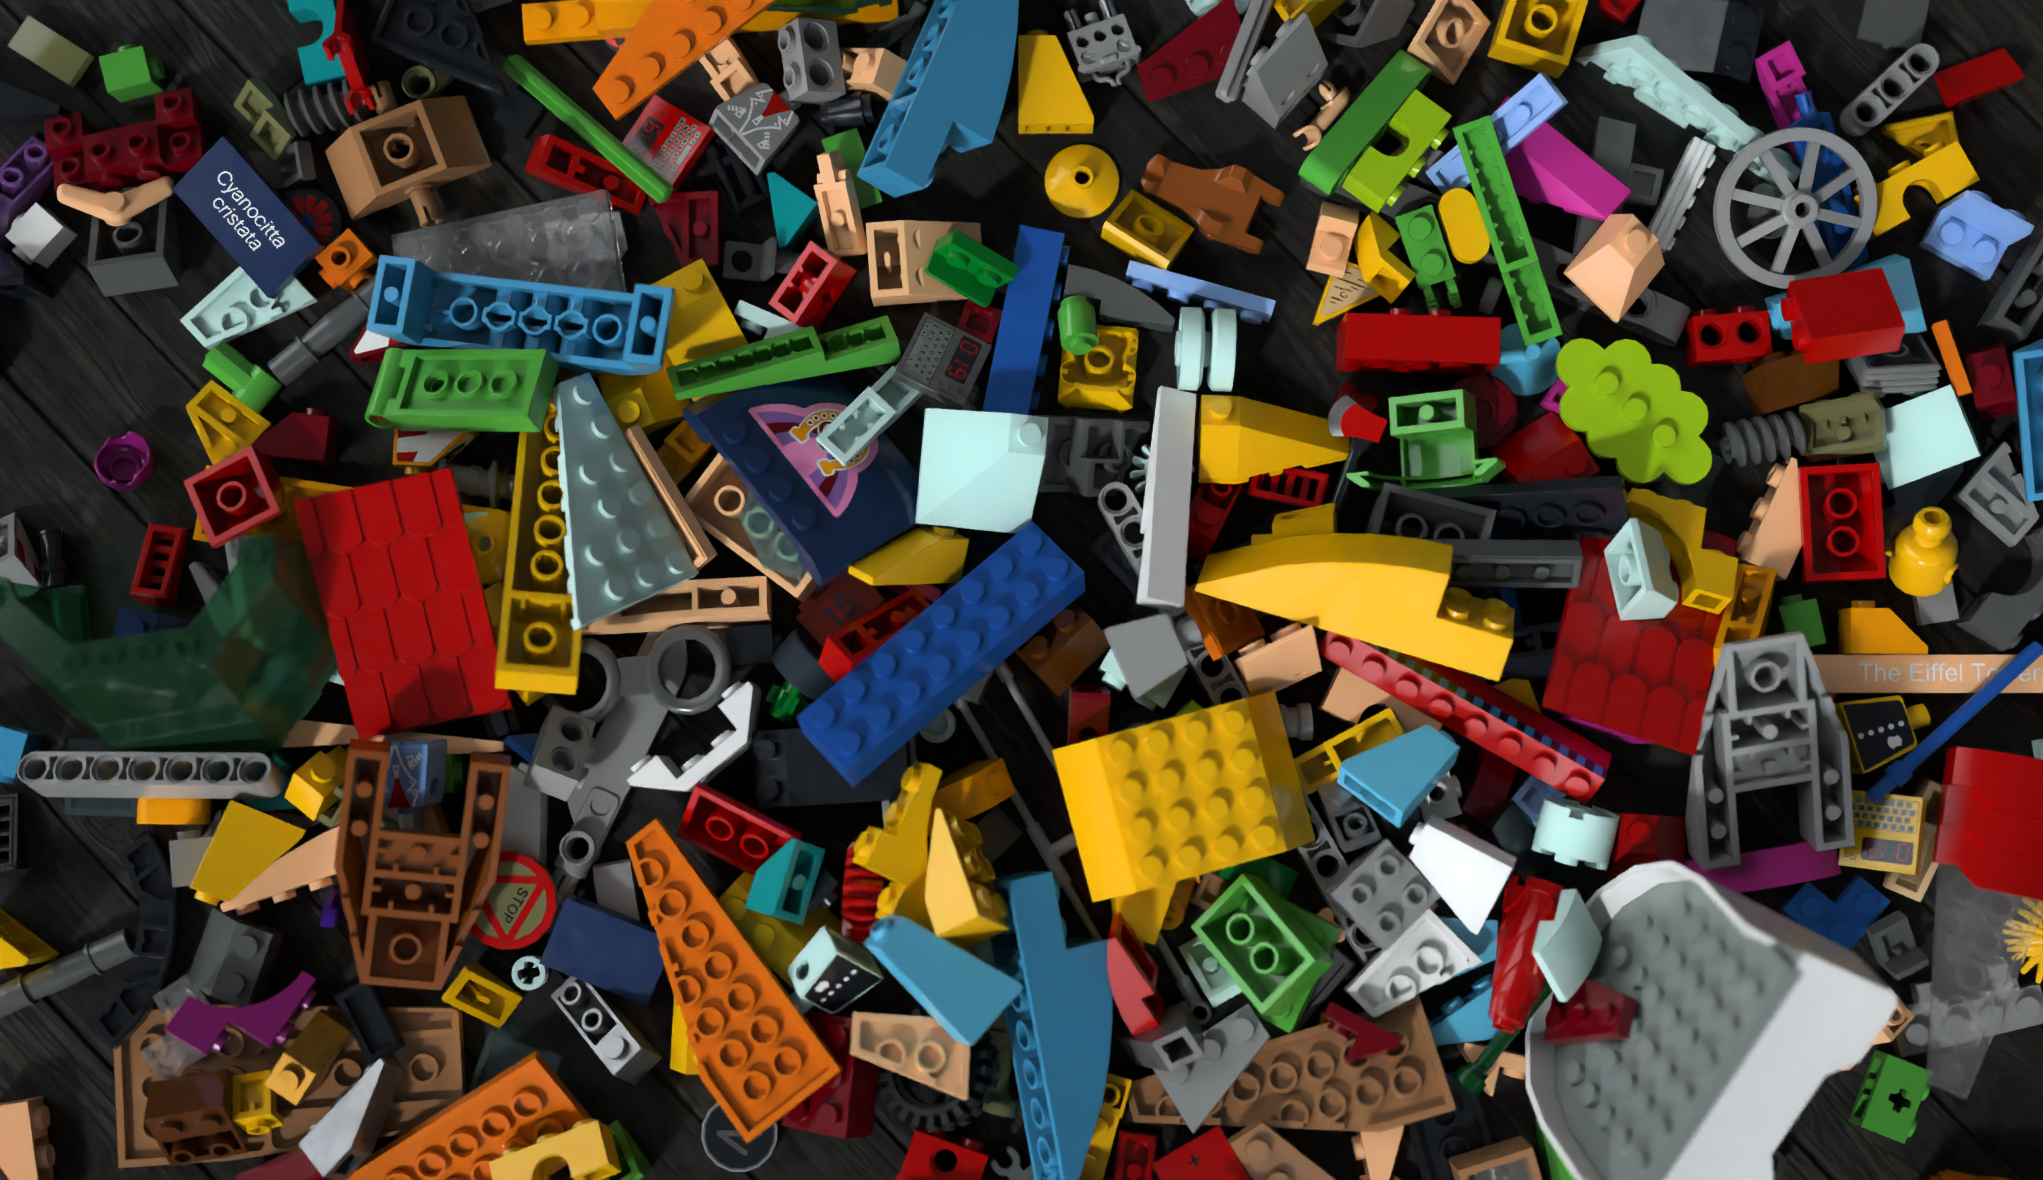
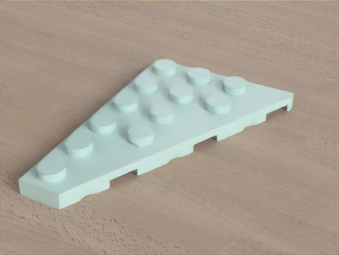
M590 373L561 382L552 391L553 405L557 412L555 431L559 432L561 454L558 456L560 487L563 491L561 507L562 512H566L567 535L564 537L566 567L569 571V579L567 581L568 594H572L574 618L571 620V625L574 631L684 583L699 574Z

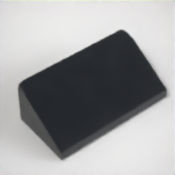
M1512 799L1481 820L1496 847L1517 857L1511 872L1514 876H1519L1518 882L1522 885H1525L1527 876L1536 878L1550 861L1546 854L1531 850L1534 833Z

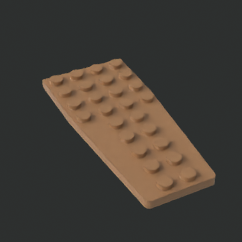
M232 1003L213 1004L219 1007H241ZM310 1004L305 1011L298 1008L290 1019V1022L295 1026L282 1045L275 1041L270 1049L230 1024L226 1030L232 1034L218 1054L211 1051L207 1057L169 1035L164 1030L180 1007L154 1008L134 1034L121 1046L114 1049L118 1168L170 1165L144 1121L150 1082L228 1068L232 1078L233 1076L271 1069L273 1071L286 1049L322 1008L348 1026L339 1006ZM387 1006L406 1046L382 1059L401 1064L405 1070L378 1138L405 1134L466 1095L463 1016L460 1009L436 1006ZM351 1034L313 1094L296 1106L276 1092V1111L284 1118L283 1126L271 1128L269 1133L262 1135L247 1133L248 1153L194 1163L239 1160L285 1153L300 1148L298 1144L308 1134L310 1127L318 1120H321L335 1106L338 1097L344 1092L349 1091L369 1066L353 1034Z

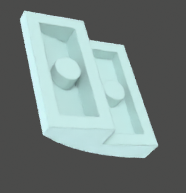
M1577 889L1561 890L1555 920L1539 921L1532 950L1534 958L1559 1002H1567L1583 984L1596 961L1603 940Z

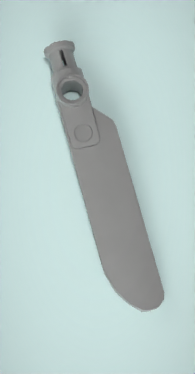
M666 631L648 632L636 656L648 655L655 640ZM687 640L679 642L672 647L663 661L662 676L664 683L675 696H677L686 674L688 664ZM652 694L620 698L615 710L604 719L595 737L597 744L590 760L585 759L583 766L589 768L581 790L574 788L567 800L574 824L570 832L560 842V852L554 862L556 869L552 875L557 887L558 904L562 906L568 893H574L579 880L586 878L592 864L599 859L601 847L632 787L627 781L634 774L631 768L647 756L669 712L668 709L657 702ZM584 838L589 844V851L584 858L577 859L572 853V847L575 841Z

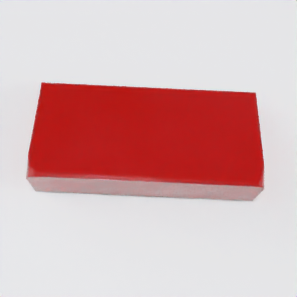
M2004 48L1933 74L1946 109L2011 86L2025 78L2021 68Z

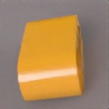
M138 798L137 824H211L212 799Z

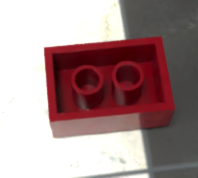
M810 1008L803 1014L842 1066L843 1070L784 1115L782 1126L843 1139L872 1136L880 1066L850 1054L853 1013L839 1011L838 1013L830 1014L821 1008Z

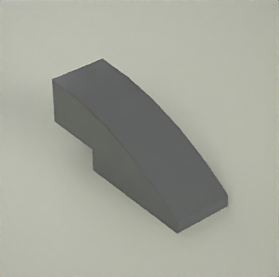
M1071 264L1068 265L1063 300L1070 296L1087 297L1091 305L1100 307L1098 321L1172 333L1175 318L1138 289L1096 270Z

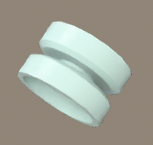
M1181 307L1179 327L1175 336L1174 364L1177 366V389L1197 391L1201 386L1203 367H1207V384L1211 391L1231 392L1236 357V310L1215 308L1211 313L1208 332L1205 331V314L1201 308Z

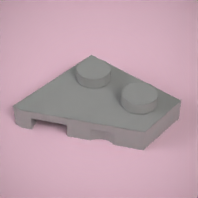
M2004 441L1992 450L1952 498L2008 547H2012L2022 539L2040 517L2033 501H2026L2024 479L2021 473H2016L2008 454L2012 451Z

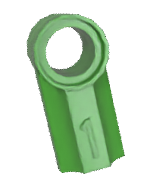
M224 341L210 349L202 365L233 390L232 394L238 400L258 414L263 411L283 386L272 374L258 364H252L245 356Z

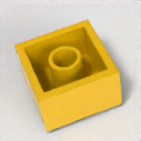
M1504 0L1487 56L1539 73L1545 72L1549 76L1559 78L1569 64L1588 0Z

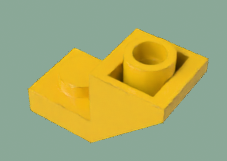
M1372 211L1356 230L1352 242L1362 279L1392 304L1417 274L1389 251L1400 237V233Z

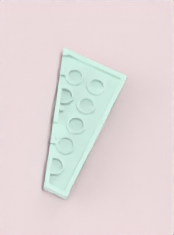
M1637 34L1584 46L1574 58L1584 66L1589 61L1606 70L1603 78L1613 84L1619 83L1624 86L1633 87L1636 99L1684 129L1688 124L1693 125L1706 134L1702 140L1714 146L1734 151V157L1750 142L1764 135L1761 130L1748 126L1738 118L1739 113L1733 107L1720 103L1711 95V89L1707 85L1691 79L1683 72L1684 67L1679 62L1666 58L1656 49L1655 42L1644 35ZM1775 147L1770 148V151L1790 182L1795 183L1801 173V169L1791 162L1792 157L1787 152ZM1756 157L1746 167L1772 185H1776L1759 157Z

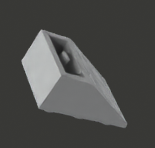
M1304 12L1295 21L1291 18L1285 21L1275 34L1277 39L1270 49L1263 46L1250 61L1251 68L1246 73L1248 78L1243 83L1246 89L1242 101L1274 129L1279 126L1324 76L1329 65L1309 17Z

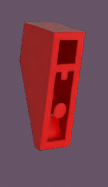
M551 134L537 137L524 172L555 186L634 215H639L647 195L645 191L610 161Z
M913 587L827 636L818 664L835 683L839 682L927 609L930 604Z

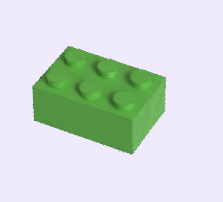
M1242 873L1191 926L1192 930L1262 1015L1282 1016L1335 963L1265 879L1260 876Z

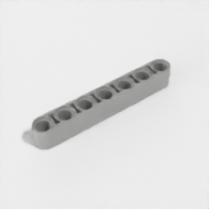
M35 751L25 755L17 766L18 778L45 797L270 799L279 795L286 784L284 772L262 753ZM192 771L191 775L185 779L186 775ZM229 771L228 775L221 780L222 776ZM266 772L265 776L262 779L258 780V777L262 773Z

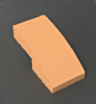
M731 36L699 60L713 78L710 83L724 102L760 84Z

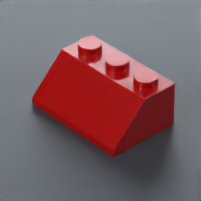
M1880 463L1799 467L1798 482L1802 546L1799 551L1800 584L1841 583L1886 578Z
M697 782L676 836L755 876L756 871L789 840L793 838L804 841L806 834L704 782Z

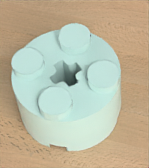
M1551 796L1544 798L1531 850L1546 855H1554L1556 853L1554 860L1566 865L1577 866L1578 861L1583 860L1587 866L1607 870L1620 816L1592 805V808L1579 805V801Z

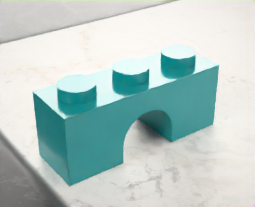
M287 0L289 12L300 24L309 21L323 22L321 37L311 45L297 48L305 84L311 90L313 85H317L321 92L324 93L327 92V83L332 81L336 89H341L342 79L347 77L338 54L334 56L335 59L333 61H328L322 43L334 31L337 0Z

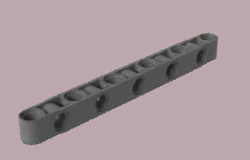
M1301 177L1300 183L1315 193L1343 204L1348 208L1359 210L1360 213L1366 216L1373 211L1342 188V185L1333 195L1329 196ZM1403 181L1401 185L1406 189L1393 207L1386 203L1377 215L1390 226L1398 229L1394 217L1432 204L1445 246L1449 247L1437 214V205L1441 196ZM1531 236L1551 297L1657 343L1667 346L1677 345L1691 312L1688 306L1646 287L1636 299L1640 305V314L1634 315L1627 311L1618 323L1613 322L1572 281L1571 284L1566 285L1557 279L1556 270H1566L1575 259L1572 258V254ZM1490 250L1480 261L1476 262L1480 266L1501 274L1495 254Z

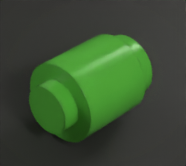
M1070 296L1062 300L1060 309L1057 312L1061 346L1064 350L1074 355L1087 354L1099 343L1095 308L1085 296Z

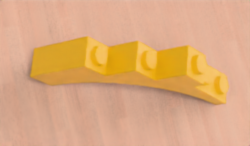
M915 761L913 766L909 767L902 777V790L897 801L889 806L885 814L884 829L881 830L868 826L866 832H863L855 843V856L852 862L891 880L889 887H886L878 898V911L875 917L881 919L890 914L905 917L936 935L924 896L928 872L927 828L932 799L942 770L930 764ZM944 939L974 956L965 946Z

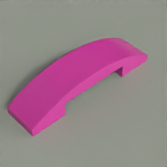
M1790 40L1754 59L1762 91L1779 129L1789 128V125L1801 117L1795 95L1808 91L1801 78L1806 72ZM1788 142L1787 145L1798 162L1794 143ZM1843 161L1844 166H1845V170H1847L1849 167H1848L1847 164Z
M1806 840L1795 842V844L1740 852L1741 864L1702 870L1693 859L1685 860L1684 866L1737 893L1797 884L1841 874L1840 865H1838L1837 849L1816 852Z

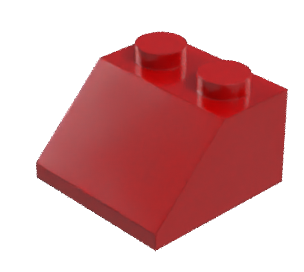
M1552 411L1486 450L1491 458H1499L1505 461L1506 467L1500 473L1506 483L1589 478L1600 471L1581 439Z
M252 445L183 481L208 541L214 549L279 516L284 511L285 490L271 458Z

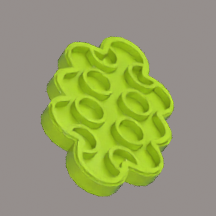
M1579 338L1571 340L1561 348L1556 356L1555 368L1558 377L1568 389L1560 398L1558 408L1560 417L1565 425L1572 430L1586 432L1587 447L1592 454L1602 459H1615L1616 468L1620 475H1623L1625 480L1634 484L1650 483L1663 474L1673 483L1686 486L1697 483L1707 475L1711 469L1712 455L1705 441L1699 437L1708 422L1707 406L1694 393L1681 391L1680 378L1674 369L1663 364H1652L1647 349L1635 340H1618L1604 350L1599 344L1590 339Z

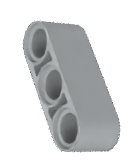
M1916 44L1897 58L1841 112L1839 120L1844 132L1851 136H1862L1881 123L1936 71L1940 60L1935 48L1929 44ZM1910 58L1919 62L1922 69L1921 72L1913 69ZM1884 83L1889 84L1894 89L1895 97L1886 94L1883 87ZM1857 108L1867 113L1868 122L1859 119L1856 112Z

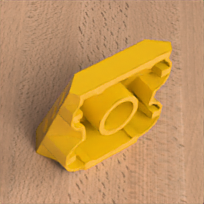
M1097 325L1099 343L1089 353L1074 355L1062 348L1058 402L1067 409L1078 407L1112 410L1121 414L1133 407L1139 330L1137 328Z

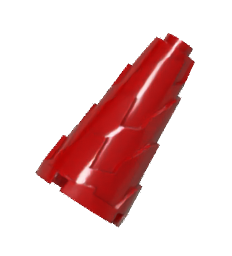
M1519 876L1510 877L1504 889L1502 920L1497 938L1496 962L1491 982L1493 989L1488 1018L1493 1020L1492 1026L1506 1033H1515L1516 1028H1523L1533 1004H1537L1547 980L1532 954L1539 921L1555 920L1561 890L1567 889L1553 882L1527 876L1525 885H1518Z

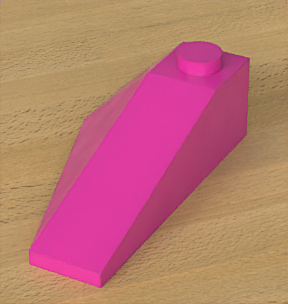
M1507 97L1496 111L1511 98ZM1547 122L1542 124L1504 157L1516 195L1527 198V202L1535 204L1543 202L1562 207L1565 212L1604 222L1610 214H1615L1632 195V191Z

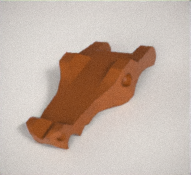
M1160 154L1149 160L1146 171L1141 178L1144 193L1151 194L1157 197L1158 200L1183 211L1207 239L1229 244L1253 254H1260L1264 242L1259 238L1247 234L1261 200L1280 207L1285 197L1283 192L1241 166L1234 164L1221 169L1200 170L1172 162Z

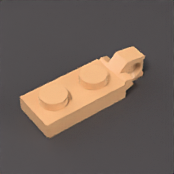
M834 150L817 155L820 174H817L818 184L814 185L827 247L838 257L863 255L868 252L866 235L853 178H851L850 170L846 169L841 150Z

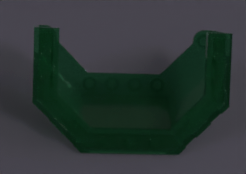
M277 534L254 536L246 539L238 549L236 566L189 627L91 641L86 586L78 584L50 589L14 583L10 579L0 576V643L57 704L113 752L254 753L281 749L290 737L288 733L297 721L306 716L322 695V688L332 675L336 676L339 672L325 612L322 609L304 541Z

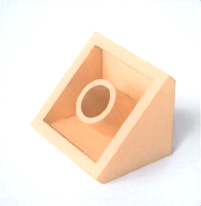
M1436 0L1406 53L1432 69L1433 76L1449 85H1454L1491 22L1472 0Z

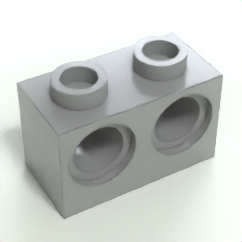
M797 17L778 30V47L782 54L784 68L783 83L787 90L789 103L822 105L828 104L846 94L836 21Z
M553 705L541 726L523 785L564 801L568 800L574 788L581 790L589 768L583 766L585 759L590 760L597 744V739L592 737L596 722Z

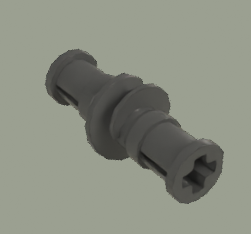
M441 458L438 470L447 468L453 470L459 492H465L466 495L470 496L481 495L485 498L489 497L492 509H498L502 500L513 503L515 473L509 474L510 467H506L503 472H499L497 460H493L489 470H486L481 466L472 465L470 467L448 463L447 458Z

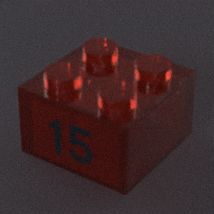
M848 571L828 583L830 587L820 596L814 592L798 606L801 613L796 617L797 620L823 648L827 636L887 603L872 585L849 574Z

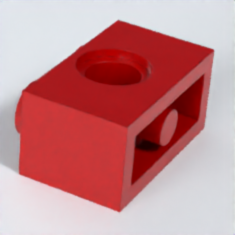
M916 1126L900 1175L914 1180H980L989 1157V1150L983 1148L984 1142L970 1136L962 1135L961 1140L946 1135L947 1131L943 1129L939 1132ZM948 1149L955 1153L957 1162L952 1167L944 1168L936 1162L935 1155L940 1150Z

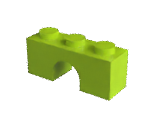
M1414 89L1393 116L1386 129L1388 133L1400 142L1402 154L1387 156L1370 146L1349 172L1342 188L1377 214L1386 203L1393 207L1406 189L1401 185L1408 175L1414 179L1428 161L1423 155L1430 146L1437 150L1450 133L1445 127L1452 115L1417 89Z

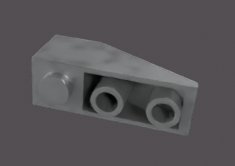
M570 976L551 995L613 1076L635 1085L662 1059L643 1033L597 986Z
M379 1058L376 1062L369 1065L358 1082L349 1091L344 1092L338 1097L335 1106L321 1120H318L310 1127L308 1134L298 1144L324 1178L347 1180L372 1154L405 1070L401 1064Z

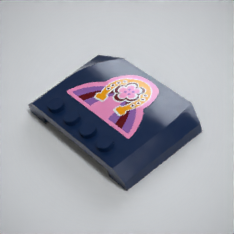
M835 373L707 395L685 408L683 418L705 445L711 442L799 551L797 559L820 588L848 571L851 564L921 525L915 523L919 473L884 432L845 466L816 441V438L856 399Z

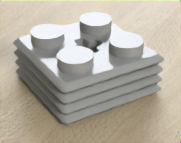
M1921 333L1903 334L1899 351L1843 359L1860 391L1873 392L1878 398H1882L1890 393L1920 396L1926 391L1938 389L1936 384L1939 383L1937 377L1941 376L1939 370L1942 368Z

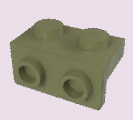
M1856 392L1849 397L1832 400L1819 399L1811 404L1799 406V415L1805 422L1806 430L1805 456L1810 463L1887 450L1886 408L1875 393Z

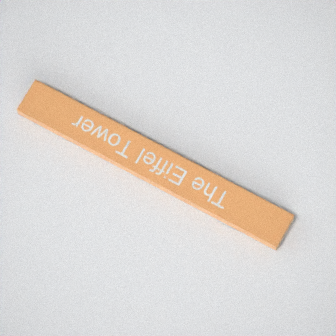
M1813 655V658L1820 671V678L1827 693H1976L2017 655ZM2043 655L2000 693H2043Z

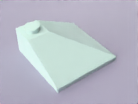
M926 408L915 523L1017 534L1032 519L1045 459L1048 418L1013 413Z

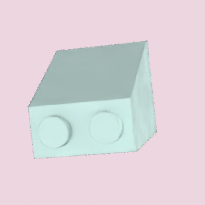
M1952 384L1886 409L1887 450L1873 452L1877 460L1875 463H1880L1881 484L1886 483L1888 490L1982 455L1960 398L1956 396Z

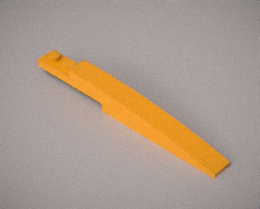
M569 0L522 4L524 41L527 45L625 38L628 37L652 0ZM778 0L735 33L779 30L797 17L836 21V25L893 21L899 18L898 0Z

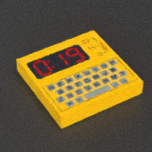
M1851 790L1855 846L1840 848L1838 865L1919 876L1927 799L1887 794L1880 802L1874 805L1866 798V791Z

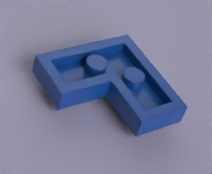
M1856 876L1834 903L1809 881L1802 882L1781 905L1779 910L1792 921L1851 950L1866 932L1865 927L1874 923L1891 901L1864 878Z

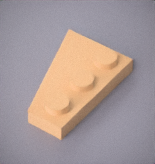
M853 1012L850 1054L966 1101L968 1099L970 1046L956 1042L933 1017Z

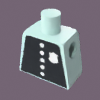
M825 925L819 929L788 967L789 977L795 987V991L790 997L803 1014L813 1005L830 1014L838 1013L884 979L869 950Z

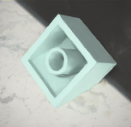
M1637 518L1629 519L1604 550L1620 621L1664 618L1675 607L1679 597L1678 586L1675 581H1672L1670 574L1669 550L1663 544L1660 531Z

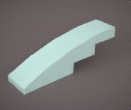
M899 363L895 367L892 366L872 387L868 386L816 438V441L843 466L864 450L924 394L892 378Z

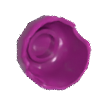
M127 431V434L124 436H109L103 447L96 453L94 468L102 483L115 490L128 491L141 487L152 476L155 457L146 438L134 431Z

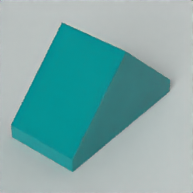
M775 172L767 173L778 247L780 251L791 252L820 213L818 203Z

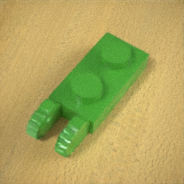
M1432 204L1394 217L1411 269L1417 274L1414 277L1417 287L1422 290L1428 310L1440 309L1430 285L1442 281L1445 283L1447 296L1453 308L1462 307L1461 298L1453 279L1456 276Z

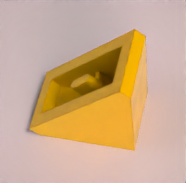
M475 962L462 969L442 996L444 1002L500 1029L523 997L478 962Z

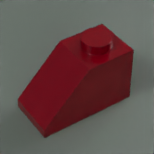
M306 408L305 414L291 413L251 445L272 460L335 466L340 422L328 417L329 411Z

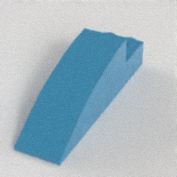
M934 0L856 175L857 177L895 198L927 188L936 175L935 162L939 154H942L948 146L963 153L992 143L1004 108L1012 72L1017 37L1019 0Z
M1021 871L998 876L992 881L996 892L1002 896L1007 905L1008 915L1005 918L1009 929L991 937L990 940L995 968L1017 980L1023 986V989L1003 1011L1034 1180H1079L1103 1103L1110 1057L1112 990L1107 965L1108 939L1076 937L1065 940L1067 937V927L1064 919L1060 916L1058 905L1060 889L1056 879L1053 878L1052 872Z

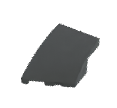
M1035 415L1048 418L1045 459L1037 492H1070L1085 497H1098L1101 490L1107 484L1112 482L1123 483L1125 472L1131 467L1132 459L1136 456L1132 452L1141 434L1148 432L1150 421L1089 416ZM1109 491L1105 496H1117L1119 491Z

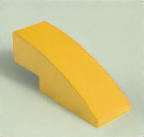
M1391 707L1294 759L1300 784L1307 796L1317 791V787L1337 780L1339 767L1344 760L1405 734Z

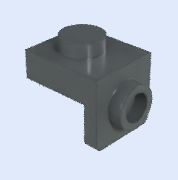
M1900 910L1865 927L1877 963L1896 980L1912 975L1930 964L1928 956L1917 947L1909 921Z

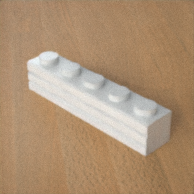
M1696 136L1688 143L1647 228L1658 238L1662 253L1666 250L1670 251L1674 245L1676 238L1673 235L1676 229H1681L1686 220L1683 214L1686 208L1690 209L1696 199V196L1693 194L1696 188L1700 189L1706 178L1703 173L1706 167H1711L1716 158V155L1713 154L1716 146Z

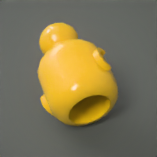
M1927 507L1920 510L1915 515L1913 524L1901 530L1898 536L1895 535L1887 546L1885 554L1890 557L1888 566L1890 579L1898 589L1906 594L1928 597L1938 594L1948 584L1953 583L1952 576L1959 566L1956 563L1958 544L1951 531V518L1944 510L1937 507Z

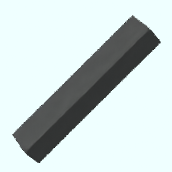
M1426 539L1427 541L1453 545L1450 576L1446 587H1579L1583 555L1580 543L1576 540Z

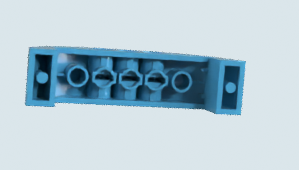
M380 255L366 330L427 349H547L560 365L559 370L606 375H646L656 373L663 367L676 290L670 287L635 284L633 294L434 271L414 258Z

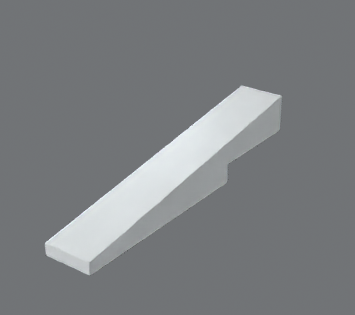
M1160 386L1157 391L1140 533L1145 534L1136 604L1173 612L1184 606L1196 394Z

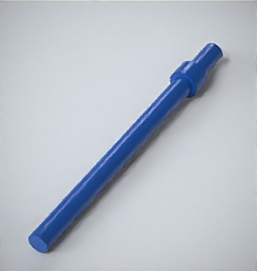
M2035 641L2029 644L1901 761L1895 760L1884 770L1885 775L1865 793L1866 798L1876 805L1896 786L1902 787L1913 777L1912 772L2036 661L2043 654V647Z

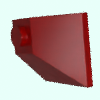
M1616 813L1620 818L1608 869L1606 870V884L1634 865L1674 861L1685 866V817Z

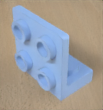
M1966 190L1938 208L1919 246L1975 277L1986 281L1991 278L2007 247L2030 235L2035 226L2025 221V216L2018 211L2003 209L1992 203V199L1985 193Z

